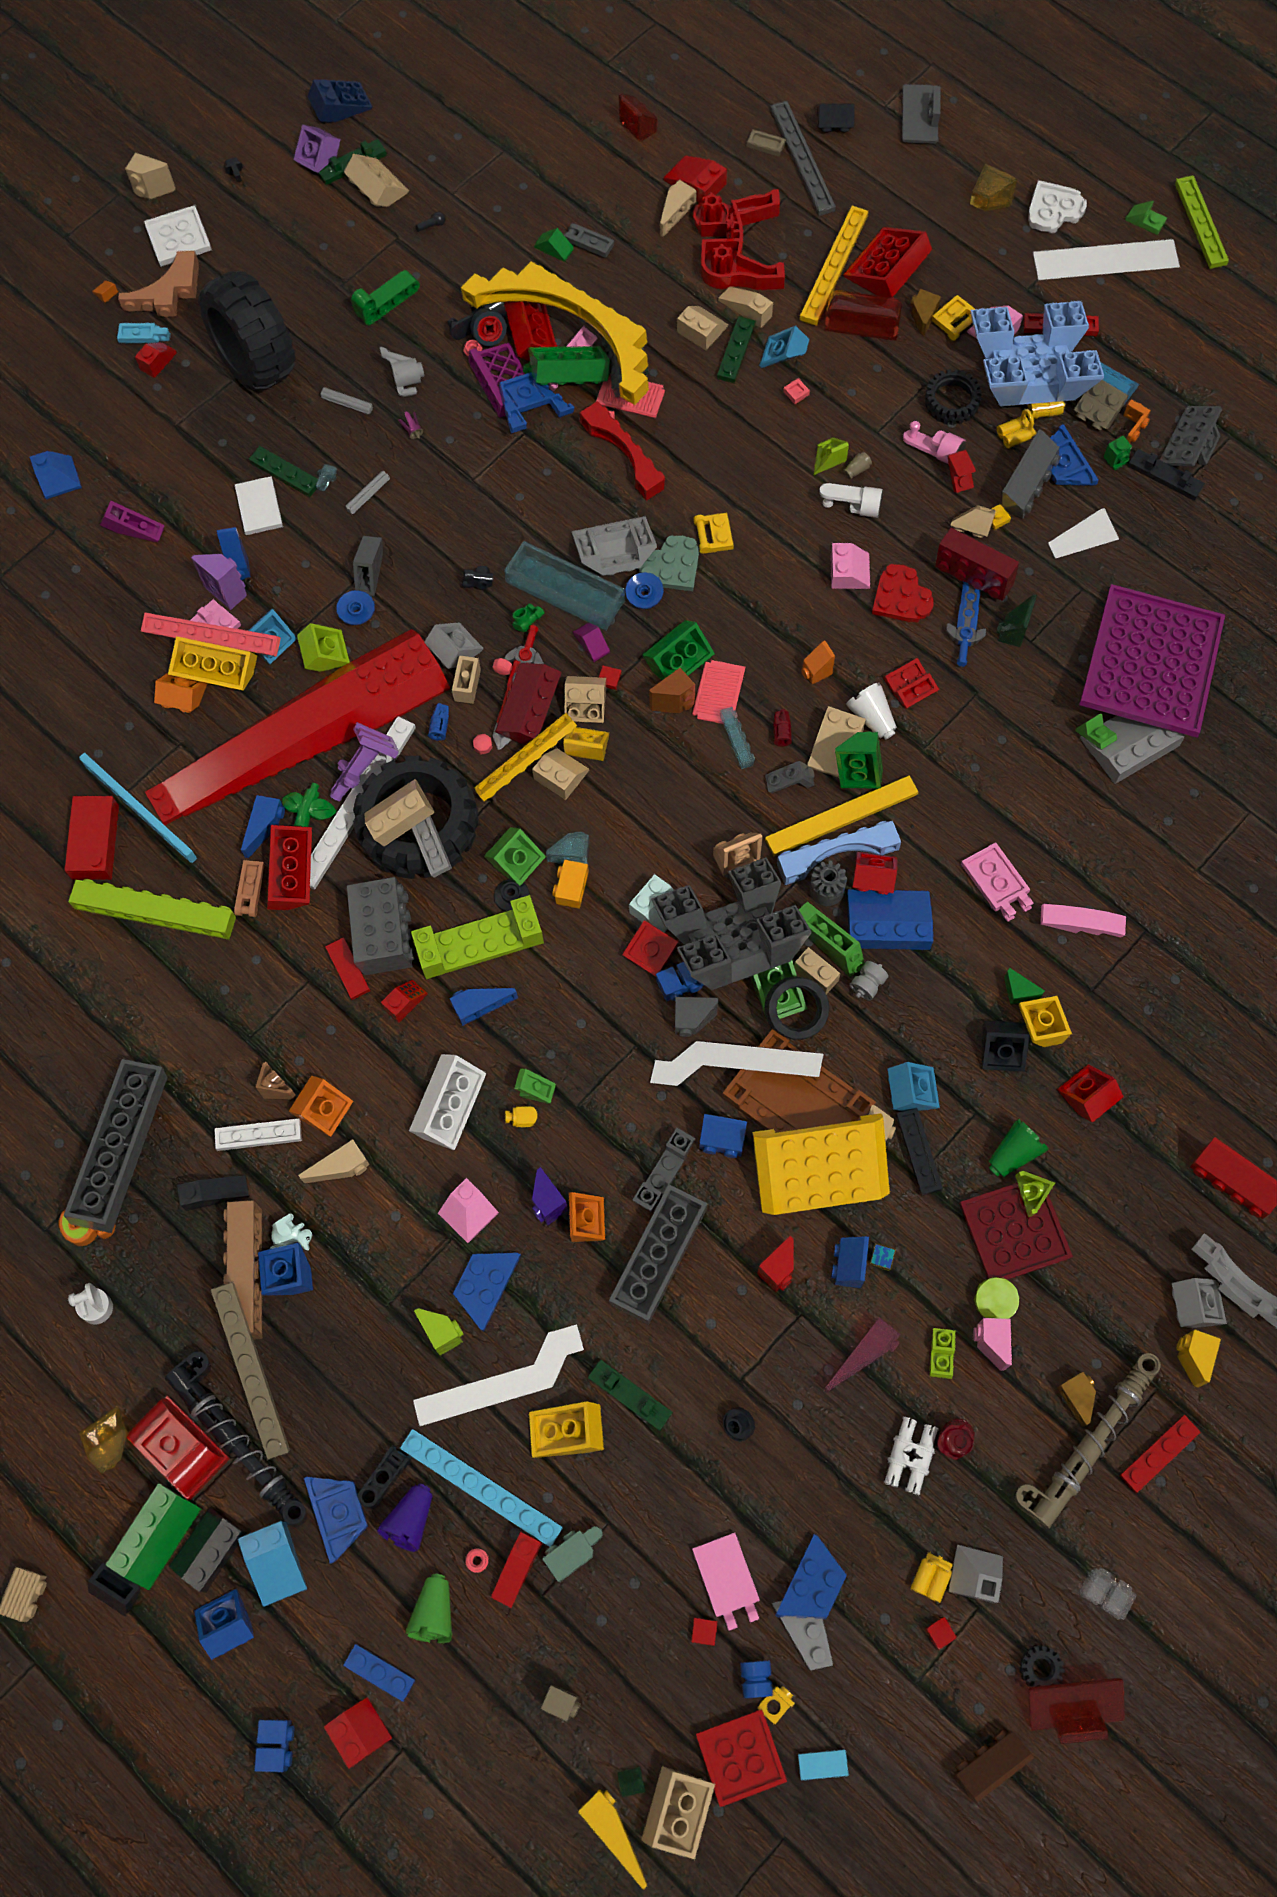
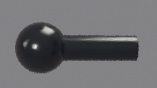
M435 212L432 218L416 224V231H422L433 225H443L446 221L445 215L442 212Z

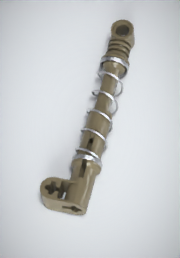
M1143 1354L1137 1360L1129 1375L1126 1376V1380L1116 1385L1115 1391L1118 1394V1398L1116 1399L1109 1395L1114 1404L1105 1416L1097 1412L1102 1421L1094 1432L1085 1429L1086 1435L1077 1447L1073 1446L1075 1451L1065 1464H1061L1063 1467L1061 1471L1055 1472L1052 1477L1053 1482L1044 1494L1032 1485H1023L1017 1490L1015 1503L1019 1509L1045 1528L1050 1529L1070 1498L1079 1493L1080 1484L1086 1475L1092 1474V1467L1097 1459L1104 1457V1449L1107 1446L1104 1440L1113 1441L1116 1439V1433L1113 1429L1116 1423L1125 1424L1128 1422L1125 1412L1127 1407H1137L1141 1403L1143 1392L1160 1370V1361L1155 1355ZM1149 1362L1153 1367V1371L1144 1370L1142 1363ZM1124 1413L1126 1416V1421H1118ZM1112 1430L1114 1433V1438L1108 1439L1107 1436ZM1077 1463L1081 1465L1079 1470L1074 1469ZM1063 1485L1066 1488L1061 1494V1496L1057 1499L1055 1495L1060 1489V1487ZM1027 1493L1031 1495V1501H1034L1036 1497L1041 1499L1033 1511L1029 1509L1032 1502L1028 1500L1025 1503L1023 1501V1495Z

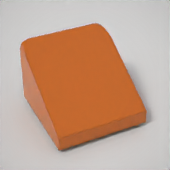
M104 281L93 290V293L106 303L118 293V290L114 283Z

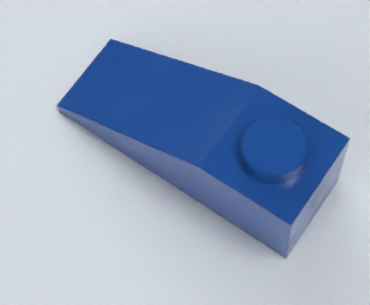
M237 528L217 530L223 556L227 559L231 558L237 564L236 569L242 576L241 580L250 578L248 556Z
M256 795L241 847L245 858H249L268 838L271 825H279L280 819H283L285 808L280 799Z
M515 988L468 989L454 993L453 997L449 999L463 1026L517 999L518 996Z

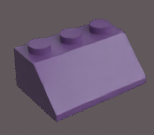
M222 554L194 555L191 557L204 588L228 609L234 608L247 596L244 589L246 586L240 579L242 576L236 569L237 564L231 558L227 559Z

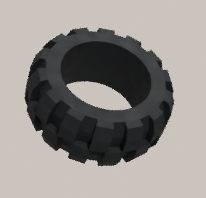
M229 271L206 283L200 292L198 300L201 308V317L211 342L231 374L244 387L252 390H264L286 379L295 366V351L283 318L267 291L259 285V282L252 275H248L244 271Z
M405 756V762L396 764L395 760H392L382 765V772L376 776L372 773L362 784L363 793H359L356 796L353 807L355 814L353 824L362 849L366 856L373 859L374 865L386 873L395 871L397 877L414 879L415 874H424V877L428 878L432 876L418 842L406 843L393 840L386 846H382L374 840L367 828L365 812L414 779L417 780L423 793L436 795L446 801L451 807L449 820L438 835L451 867H454L462 860V852L469 851L476 838L475 829L479 826L478 809L472 789L468 787L467 780L457 769H448L446 762L430 757L428 762L422 761L421 756Z

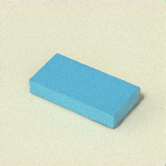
M846 1750L798 1754L801 1780L849 1776Z

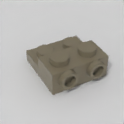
M1101 380L1083 394L1074 410L1078 412L1076 416L1086 421L1087 418L1092 420V425L1097 429H1109L1129 395Z

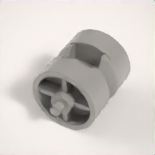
M866 961L861 968V975L855 976L850 983V987L856 993L857 998L862 997L871 1001L878 991V986L883 985L887 980L888 974L881 964L877 965L874 962Z

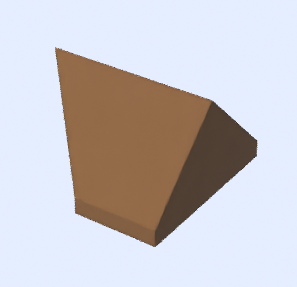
M264 1062L256 1084V1089L264 1099H294L296 1095L293 1090L271 1069L267 1062Z

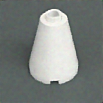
M880 683L867 687L859 692L856 700L852 697L846 703L847 707L856 716L866 719L865 725L873 732H878L879 738L884 737L886 740L895 734L894 730L897 727Z

